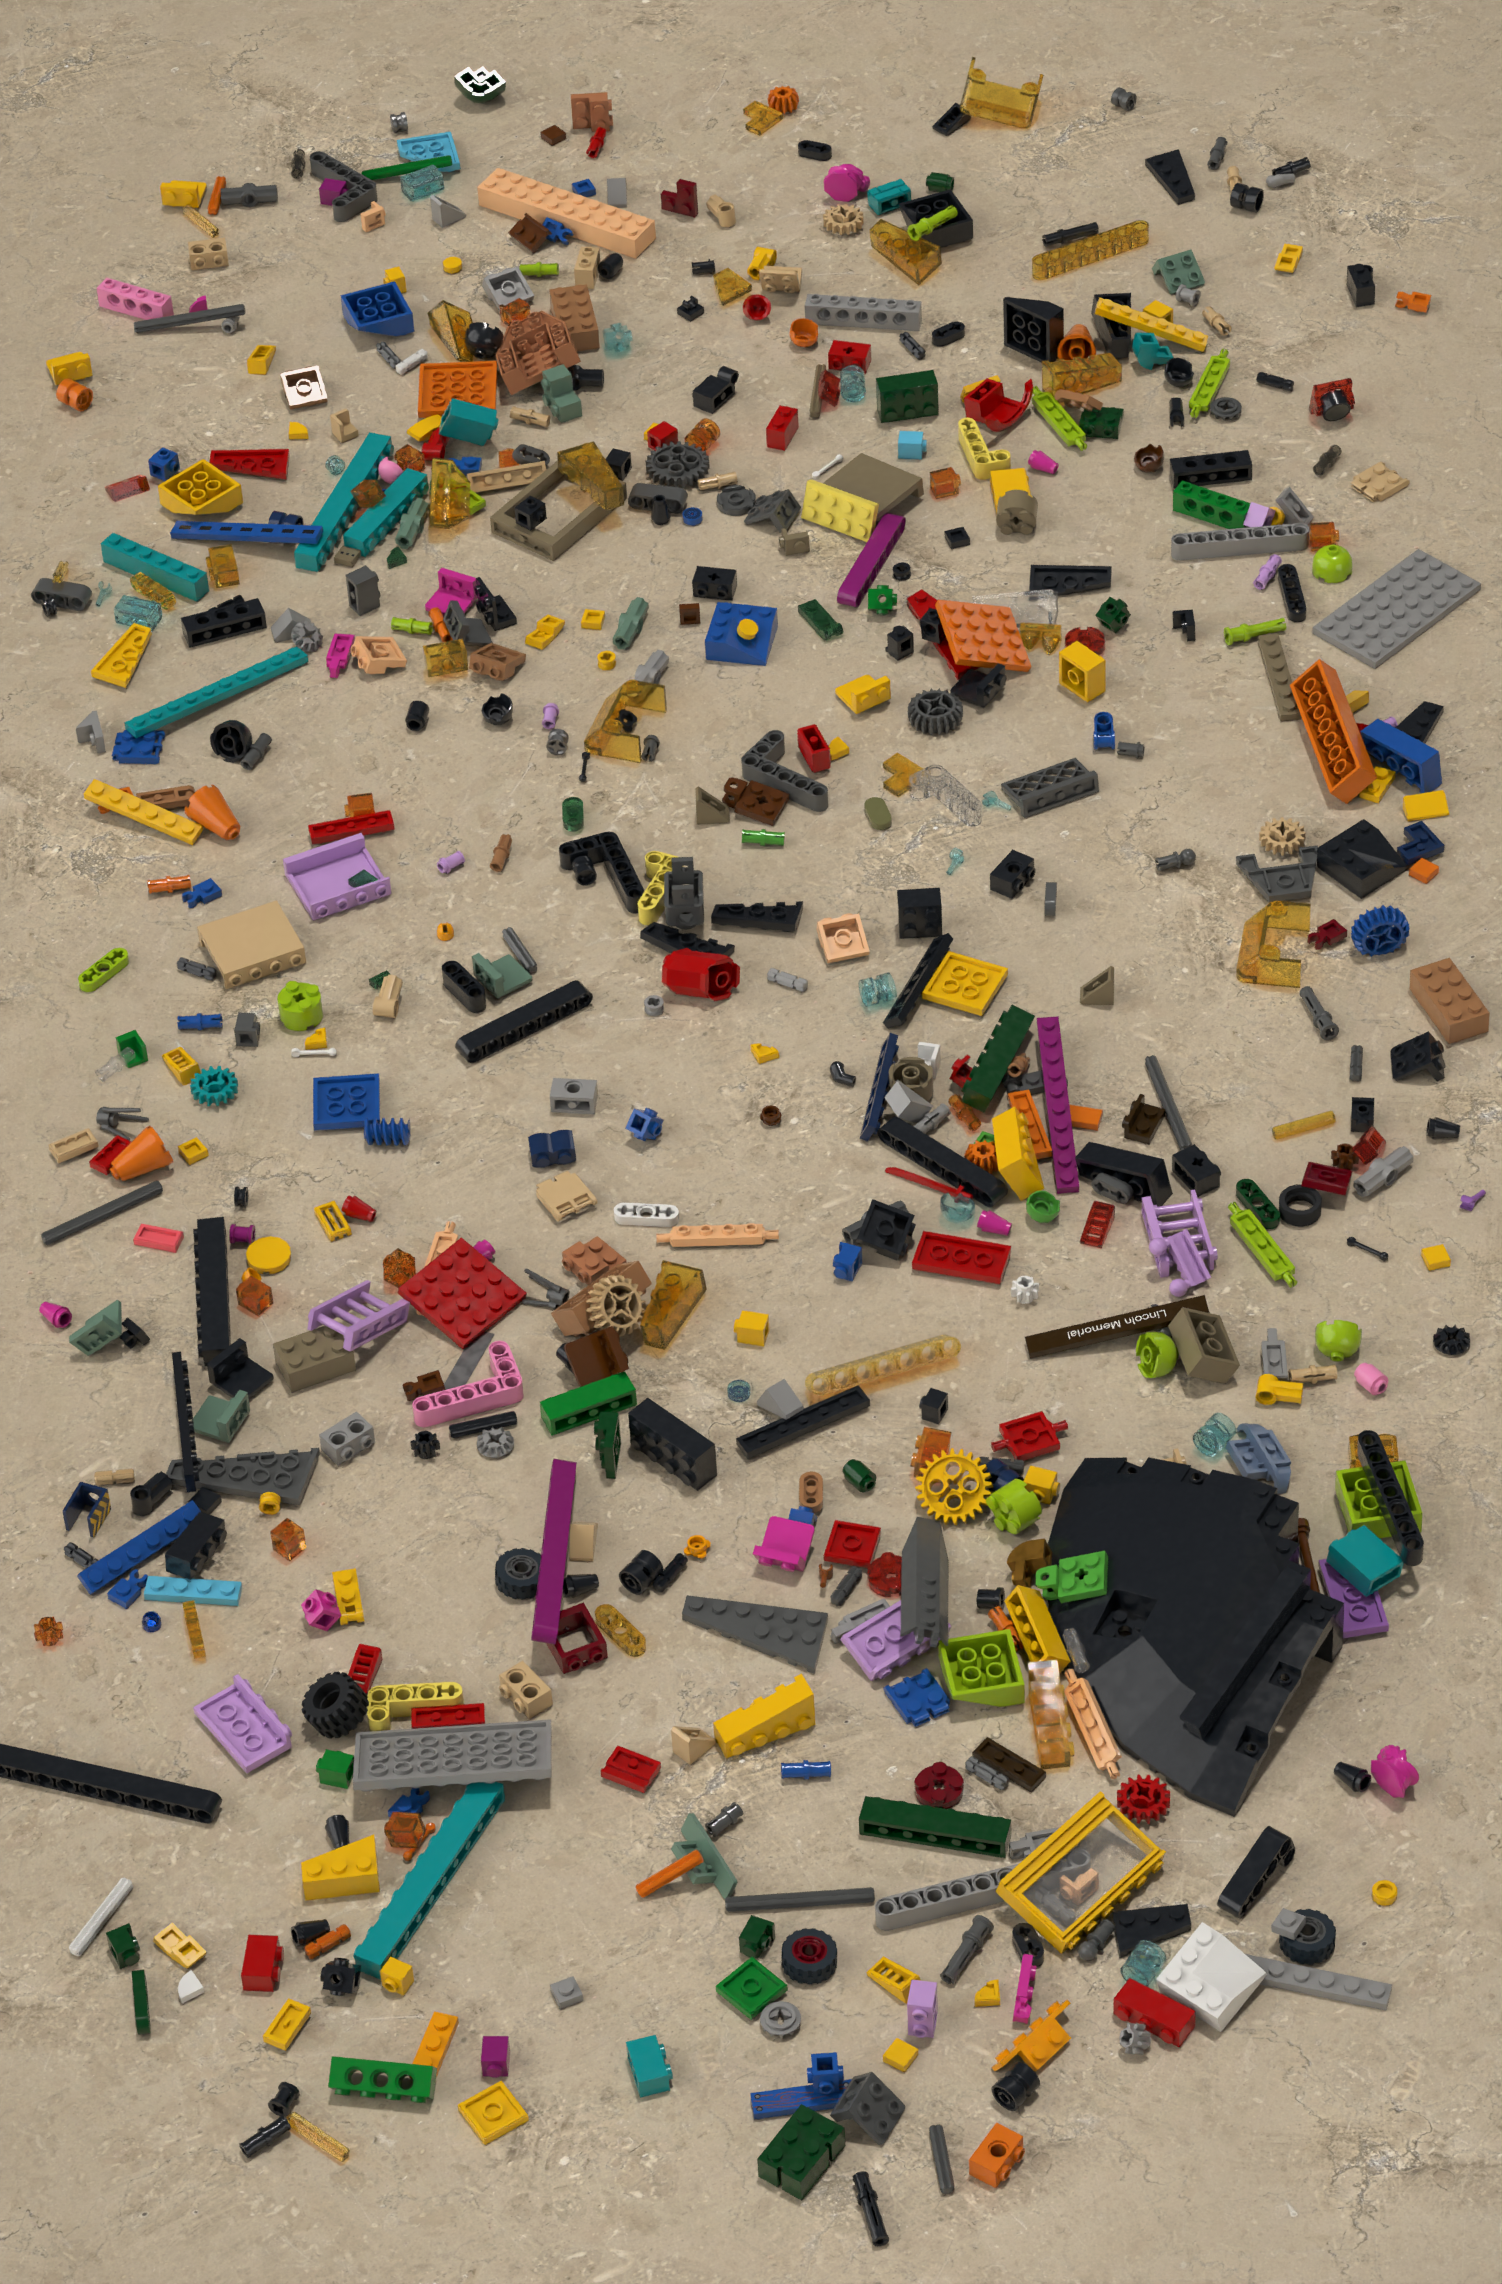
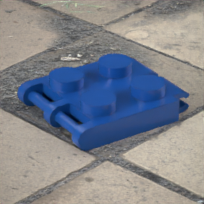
M124 730L123 733H117L112 759L126 764H158L160 761L159 752L163 748L161 743L162 739L165 738V732L154 730L138 738H135L127 730Z
M927 1668L923 1669L922 1673L911 1678H903L902 1682L891 1687L889 1685L883 1687L885 1694L907 1724L912 1722L915 1727L930 1721V1714L933 1718H937L950 1712L949 1697Z

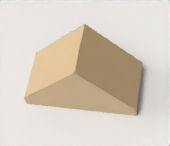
M573 1522L570 1524V1561L593 1562L598 1523Z
M673 1726L671 1729L673 1753L689 1765L713 1747L717 1741L700 1728Z

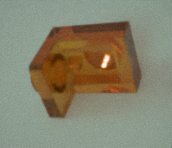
M507 448L498 451L500 468L519 465L512 456L514 449Z

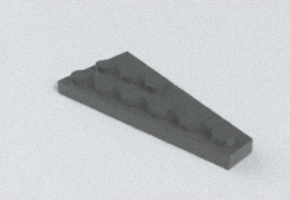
M311 1448L309 1452H298V1449L289 1450V1453L276 1454L274 1451L237 1454V1458L226 1459L224 1456H215L214 1460L197 1458L198 1466H194V1468L198 1467L200 1481L195 1482L196 1488L204 1487L210 1491L260 1499L263 1493L273 1492L280 1496L281 1503L300 1505L320 1455L319 1448ZM183 1459L171 1460L166 1474L173 1482V1485L186 1487Z
M687 1595L682 1611V1620L706 1630L714 1629L721 1632L723 1637L738 1639L741 1641V1644L771 1657L779 1656L788 1660V1664L793 1666L798 1664L807 1668L808 1672L815 1674L828 1623V1613Z

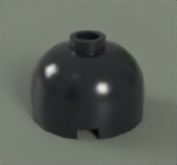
M476 322L471 323L469 328L466 329L464 342L467 350L472 355L483 359L496 355L498 348L502 345L504 336L499 328L495 327L493 329L489 327L488 323Z
M228 720L218 724L210 736V743L214 753L217 756L220 755L226 758L223 759L224 761L233 763L245 757L253 742L249 728L237 720Z

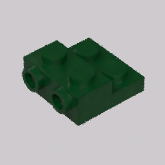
M1102 407L1101 410L1092 409V411L1084 409V412L1082 411L1079 427L1086 434V437L1118 439L1124 409L1115 407Z
M600 1412L599 1421L594 1422V1435H598L595 1441V1450L599 1451L602 1469L606 1470V1478L616 1479L622 1444L619 1413Z

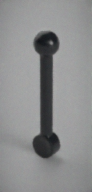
M589 752L582 753L583 766L579 776V781L581 782L587 780L585 773L587 760L590 759Z
M1354 1237L1347 1238L1348 1246L1355 1245L1379 1256L1383 1261L1389 1257L1388 1253H1381L1361 1244Z

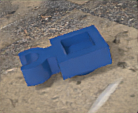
M546 217L542 224L552 233L551 235L548 234L545 239L554 243L557 239H560L563 244L568 245L569 242L564 237L566 235L573 237L574 235L570 229H564L562 223Z
M462 457V460L449 458L448 465L446 466L447 473L460 472V475L467 476L469 473L480 472L482 458Z
M210 878L193 886V892L187 891L183 893L182 900L183 902L187 901L188 908H194L200 901L206 904L221 897L222 890Z
M137 1569L133 1570L128 1581L121 1578L107 1593L108 1599L127 1609L142 1594L141 1588L146 1586L148 1575L145 1574L142 1578L137 1579L139 1572Z
M412 1788L409 1797L402 1795L388 1810V1816L409 1827L423 1812L422 1805L430 1800L429 1791H426L423 1795H418L420 1789Z

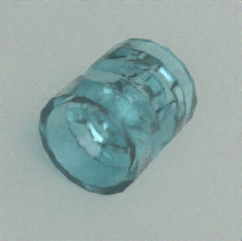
M854 365L843 368L840 372L842 397L848 402L860 401L866 394L864 371L862 368Z
M889 972L876 975L875 979L869 977L858 982L859 992L866 1007L879 1004L880 1000L887 1002L897 997L895 983Z
M1214 1413L1205 1422L1204 1426L1194 1433L1193 1442L1203 1454L1210 1457L1216 1456L1225 1444L1236 1435L1235 1424L1226 1415Z
M1142 1940L1122 1965L1120 1973L1126 1982L1131 1978L1148 1987L1156 1973L1159 1972L1166 1962V1955L1155 1943Z

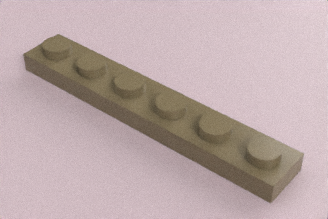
M1279 634L1258 635L1259 648L1280 722L1301 720V714L1290 688L1292 679Z

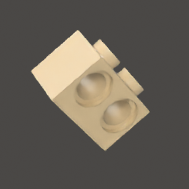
M225 237L188 242L191 270L229 266Z
M591 246L580 248L574 268L575 285L587 284L588 289L595 288L599 274L598 265L601 262L600 248Z
M523 1660L499 1675V1690L502 1696L506 1699L509 1698L519 1713L523 1712L528 1719L533 1718L553 1705L551 1689Z

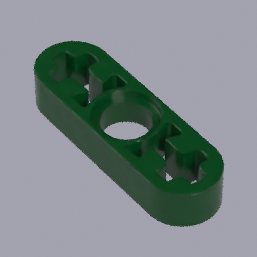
M1251 1179L1238 1181L1236 1184V1196L1246 1209L1252 1211L1265 1229H1275L1280 1224V1212L1258 1185ZM1259 1201L1264 1205L1254 1206L1252 1203Z
M145 1969L132 1971L138 2035L151 2033Z

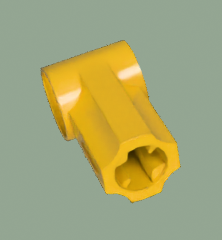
M757 246L754 251L753 260L747 269L748 275L754 280H759V270L764 269V266L775 265L777 251Z
M1263 1374L1258 1379L1255 1397L1263 1405H1271L1276 1401L1301 1403L1303 1383L1279 1381L1272 1374Z

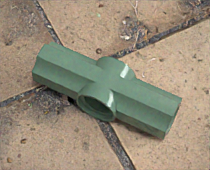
M422 498L412 501L407 514L404 513L401 517L400 529L395 541L402 549H408V547L412 546L417 534L423 532L424 519L429 510V503L425 502Z
M636 597L635 600H632L626 613H621L619 617L618 629L613 637V644L618 649L625 650V648L630 646L635 635L641 633L643 619L649 609L648 602L643 598Z

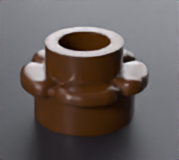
M772 1105L764 1107L760 1114V1119L769 1126L778 1124L782 1117L779 1109Z

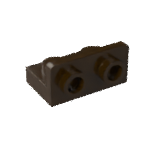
M1140 1094L1137 1100L1132 1102L1129 1115H1125L1123 1119L1124 1138L1150 1145L1165 1117V1109L1145 1104V1095Z

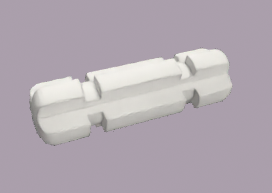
M420 349L404 359L403 362L398 363L395 366L396 372L403 375L428 358L427 351Z

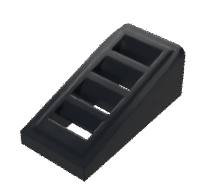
M955 102L932 128L948 136L971 119L970 110Z

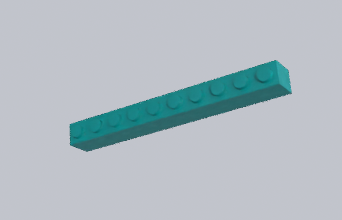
M369 432L311 524L323 527L324 532L318 543H299L294 551L296 568L318 572L322 565L326 563L327 557L333 552L336 542L341 539L343 531L349 526V521L356 515L359 505L364 502V497L371 491L374 481L378 479L379 463L385 457L389 459L393 455L394 445H392L391 436Z
M476 1782L466 1786L464 1795L455 1802L449 1817L444 1818L440 1830L436 1836L433 1835L425 1852L418 1856L412 1871L405 1875L404 1882L399 1890L394 1891L389 1905L381 1910L376 1924L368 1929L365 1940L356 1947L353 1957L355 1964L361 1965L362 1973L381 1980L380 1970L390 1957L398 1959L505 1801L503 1784L499 1782Z

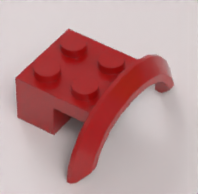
M986 378L964 397L966 418H972L975 421L984 423L988 429L994 432L1006 430L1027 409L1033 393L1032 379L1025 383L1024 394L1021 402L1004 397L1003 383Z

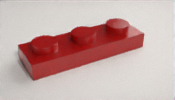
M484 1703L411 1708L412 1729L485 1724Z

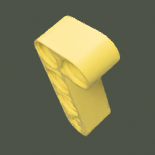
M962 418L959 420V442L977 479H990V471L1011 469L1009 451L1003 449L988 451L976 421L972 418Z
M651 851L645 855L646 875L652 881L638 901V915L641 924L650 925L652 922H657L665 910L664 874L672 871V858L678 856L659 851Z
M456 1682L374 1686L368 1691L369 1705L367 1706V1716L370 1731L391 1730V1717H411V1708L464 1704L462 1687Z

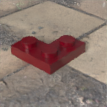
M679 179L676 183L677 193L663 190L661 193L662 210L694 218L698 215L697 183Z

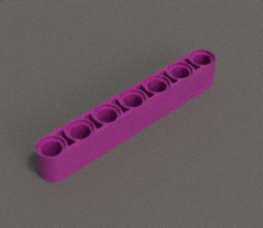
M886 513L881 518L840 586L837 594V603L856 608L859 607L868 589H870L901 537L906 525L905 517Z

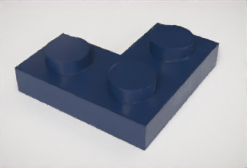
M1419 821L1404 827V835L1410 842L1397 847L1398 855L1409 866L1421 858L1427 859L1444 852L1445 845L1423 821Z

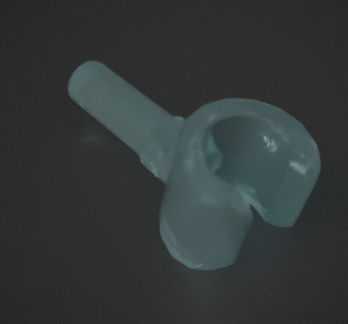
M99 582L100 593L95 604L96 606L100 607L105 594H109L112 591L110 583L106 589H102L104 582Z
M989 791L983 795L985 799L982 800V803L986 807L994 803L1009 811L1011 810L1012 806L1000 801L994 791Z
M956 847L951 850L949 855L952 863L946 872L948 875L952 874L958 863L961 864L964 861L963 851Z

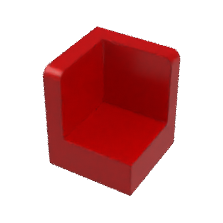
M665 421L661 422L647 431L648 447L656 451V447L663 448V444L667 446L670 445V442H673L674 445L677 444L678 429Z

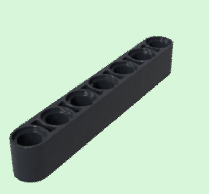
M572 981L463 1035L457 1040L455 1048L467 1062L475 1063L587 1007L591 1003L593 995L580 981Z
M893 1117L877 1131L878 1137L884 1144L958 1189L960 1185L963 1186L964 1192L973 1195V1199L986 1207H992L1008 1194L1006 1185L1000 1179L898 1117Z
M1372 1430L1362 1431L1358 1435L1357 1455L1401 1560L1408 1566H1417L1423 1560L1424 1541L1379 1435Z

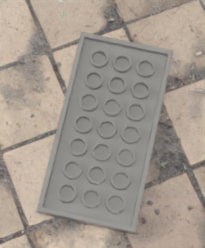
M1418 549L1313 627L1312 633L1376 669L1480 591L1481 583Z
M551 1719L356 1732L353 1770L354 1791L361 1790L367 1792L373 1789L394 1790L400 1787L420 1788L430 1785L442 1787L447 1784L468 1785L476 1782L494 1783L506 1780L517 1782L521 1779L543 1780L552 1777Z

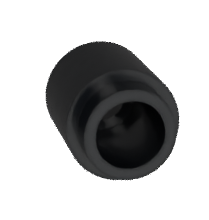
M618 253L607 255L598 265L599 274L606 279H611L623 267L622 256Z
M413 701L410 703L405 718L406 725L410 730L419 731L425 726L430 710L425 702Z

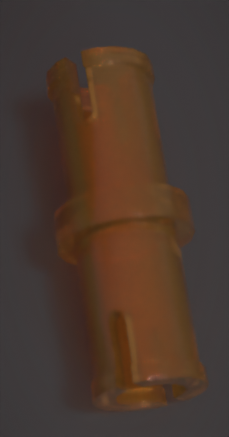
M952 1095L948 1103L956 1111L958 1119L963 1121L970 1131L979 1129L981 1121L973 1113V1108L969 1104L961 1102L962 1097L960 1095Z

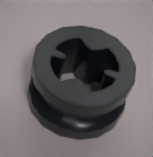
M904 562L895 564L893 566L894 578L899 581L908 580L911 577L910 565Z
M48 597V600H41L42 609L47 617L51 613L57 614V608L52 597Z
M236 1186L234 1191L235 1206L242 1204L244 1207H247L249 1199L248 1187L240 1189V1187Z

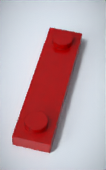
M390 810L308 825L312 845L341 840L359 833L369 835L395 830Z

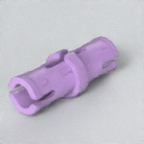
M1273 554L1267 563L1262 565L1259 575L1253 582L1257 589H1264L1268 581L1274 578L1276 569L1282 563L1280 556Z

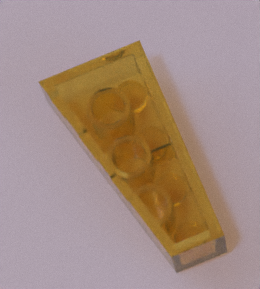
M1111 353L1090 355L1088 358L1083 359L1081 357H1073V360L1066 361L1064 359H1056V362L1042 361V392H1050L1054 398L1055 393L1059 389L1086 394L1122 381V365Z
M665 1260L662 1261L661 1272L657 1275L655 1289L652 1290L650 1295V1304H647L640 1324L645 1345L663 1350L666 1349L707 1290L702 1269Z

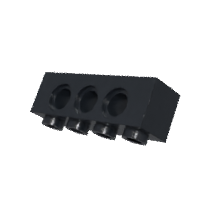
M1248 450L1171 458L1170 477L1174 489H1176L1181 481L1197 486L1252 480V461Z
M258 598L181 618L183 635L189 648L267 628L265 612Z

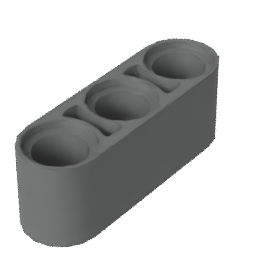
M636 483L630 492L628 504L634 509L652 511L654 496L664 495L669 512L679 514L684 509L688 493L679 487Z
M41 578L31 593V598L38 604H41L42 599L48 600V597H52L56 607L76 611L83 610L92 596L91 589L86 585L49 578Z

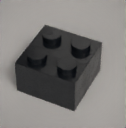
M940 887L897 890L899 938L942 936Z

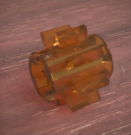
M54 1617L41 1618L38 1624H34L35 1640H41L43 1646L56 1645L59 1639H63L62 1622L56 1623Z

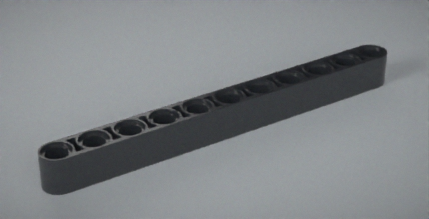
M0 1744L1 1778L207 1824L213 1822L222 1803L220 1795L210 1790Z

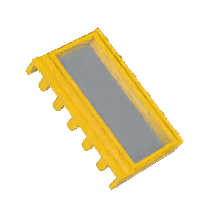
M1101 1791L1000 1880L996 1889V1893L1061 1954L1067 1948L1072 1950L1080 1942L1081 1935L1091 1933L1098 1925L1097 1921L1101 1917L1106 1919L1114 1911V1905L1118 1902L1120 1904L1124 1903L1131 1895L1130 1891L1134 1887L1139 1889L1147 1881L1148 1878L1146 1876L1151 1872L1153 1874L1157 1873L1164 1865L1162 1860L1166 1851L1164 1849L1161 1850L1112 1805Z

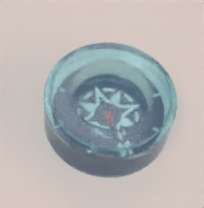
M734 1380L729 1383L727 1387L729 1399L734 1402L746 1401L751 1395L749 1383L744 1380Z

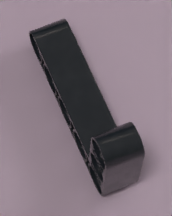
M610 831L560 845L559 857L562 869L573 870L572 862L580 856L590 857L593 865L604 862L626 909L630 913H638V901L644 894V888L616 833Z

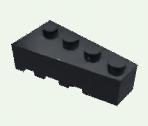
M1131 293L1094 294L1091 314L1109 359L1128 358L1131 327L1094 313L1099 297L1131 308Z
M1088 1142L1075 1157L1080 1176L1092 1181L1099 1173L1113 1176L1128 1183L1134 1191V1200L1141 1203L1142 1197L1151 1196L1153 1205H1157V1207L1163 1206L1173 1194L1165 1162L1162 1158Z

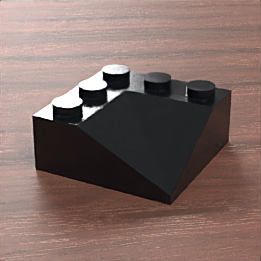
M951 189L899 203V208L907 227L911 224L919 223L922 218H930L949 206L957 209L958 214L956 217L935 227L932 233L921 236L920 240H913L921 253L973 239V219Z
M1012 297L1003 298L1004 345L1045 365L1051 366L1059 359L1058 345L1064 339V308L1049 301Z
M1365 819L1317 848V867L1360 899L1408 870V866L1379 829Z

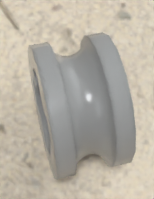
M657 995L648 996L644 1000L645 1013L649 1016H659L664 1012L663 999Z

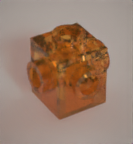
M399 1248L387 1255L383 1260L384 1280L397 1288L401 1287L416 1274L415 1257Z

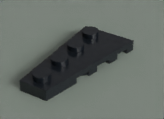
M1179 149L1145 159L1146 167L1178 205L1195 200V192Z
M1031 565L1029 601L1111 587L1112 566Z
M1424 701L1395 728L1425 744L1441 718L1444 706Z
M796 901V905H785V902H776V906H764L763 903H755L750 907H745L743 903L715 904L711 915V923L722 926L733 925L742 928L753 927L763 930L772 929L782 930L783 932H795L803 911V901Z
M652 922L640 931V939L671 954L673 951L688 948L692 951L722 954L729 957L735 950V945L728 943L726 946L718 944V940L711 938L708 941L698 938L697 934L679 933L677 928Z

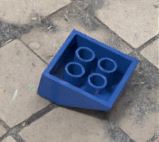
M395 281L340 295L342 313L348 325L358 331L390 336H400L415 332L413 313Z
M717 602L705 639L706 660L766 666L778 629L777 608ZM750 619L758 625V632L755 638L746 640L738 635L737 627L741 620Z

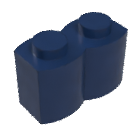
M558 1130L550 1134L537 1133L528 1137L532 1167L545 1168L553 1164H569L576 1161L572 1130Z

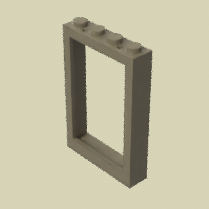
M563 455L490 517L491 533L554 561L627 499L626 483ZM565 474L605 491L602 496L555 536H551L536 528L530 531L516 524V519H514L515 507L529 496L537 499Z

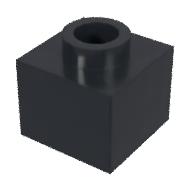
M930 1388L927 1395L922 1396L919 1408L921 1409L923 1420L939 1425L948 1410V1393Z

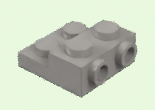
M518 266L506 268L497 274H489L483 279L482 287L489 300L494 301L499 312L534 300V294Z

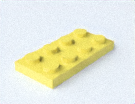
M810 479L806 484L801 518L868 542L875 530L879 504Z

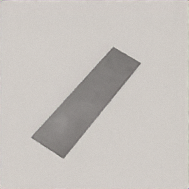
M484 1332L463 1350L444 1383L446 1390L466 1385L492 1340L493 1333Z

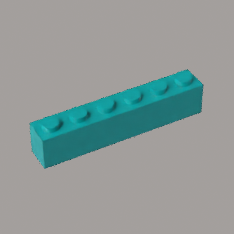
M407 468L344 533V546L358 549L361 551V556L366 557L385 538L389 531L401 520L404 513L407 514L412 501L422 498L427 494L429 490L427 474Z
M112 533L100 543L103 562L196 602L209 592L207 572L115 533Z

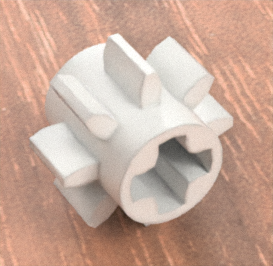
M1021 1276L1017 1281H1012L1011 1297L1017 1296L1018 1303L1029 1304L1033 1299H1038L1039 1283H1034L1033 1277Z

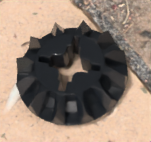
M1456 1324L1453 1327L1445 1325L1443 1329H1437L1436 1334L1433 1336V1344L1438 1351L1444 1354H1461L1470 1346V1333H1466L1464 1328L1458 1329ZM1448 1337H1449V1338L1456 1337V1340H1454V1339L1448 1340Z

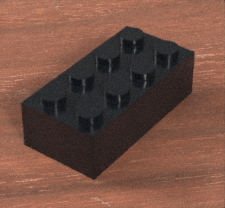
M646 1398L628 1413L630 1443L634 1449L640 1450L651 1461L657 1462L668 1473L676 1475L684 1484L693 1487L697 1491L717 1476L715 1444L649 1398Z

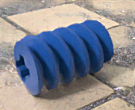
M365 1118L364 1139L365 1141L367 1140L368 1145H373L374 1140L377 1145H382L383 1140L386 1145H390L392 1139L395 1145H399L401 1139L404 1145L409 1144L411 1135L410 1119L405 1124L403 1118H400L399 1123L396 1124L394 1118H391L390 1123L387 1124L386 1119L382 1118L381 1124H378L377 1118H374L372 1124H369L368 1118Z

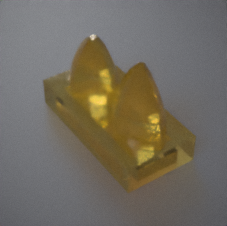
M1020 623V636L1028 650L1032 649L1038 640H1042L1044 650L1050 655L1056 649L1059 641L1062 640L1061 625Z

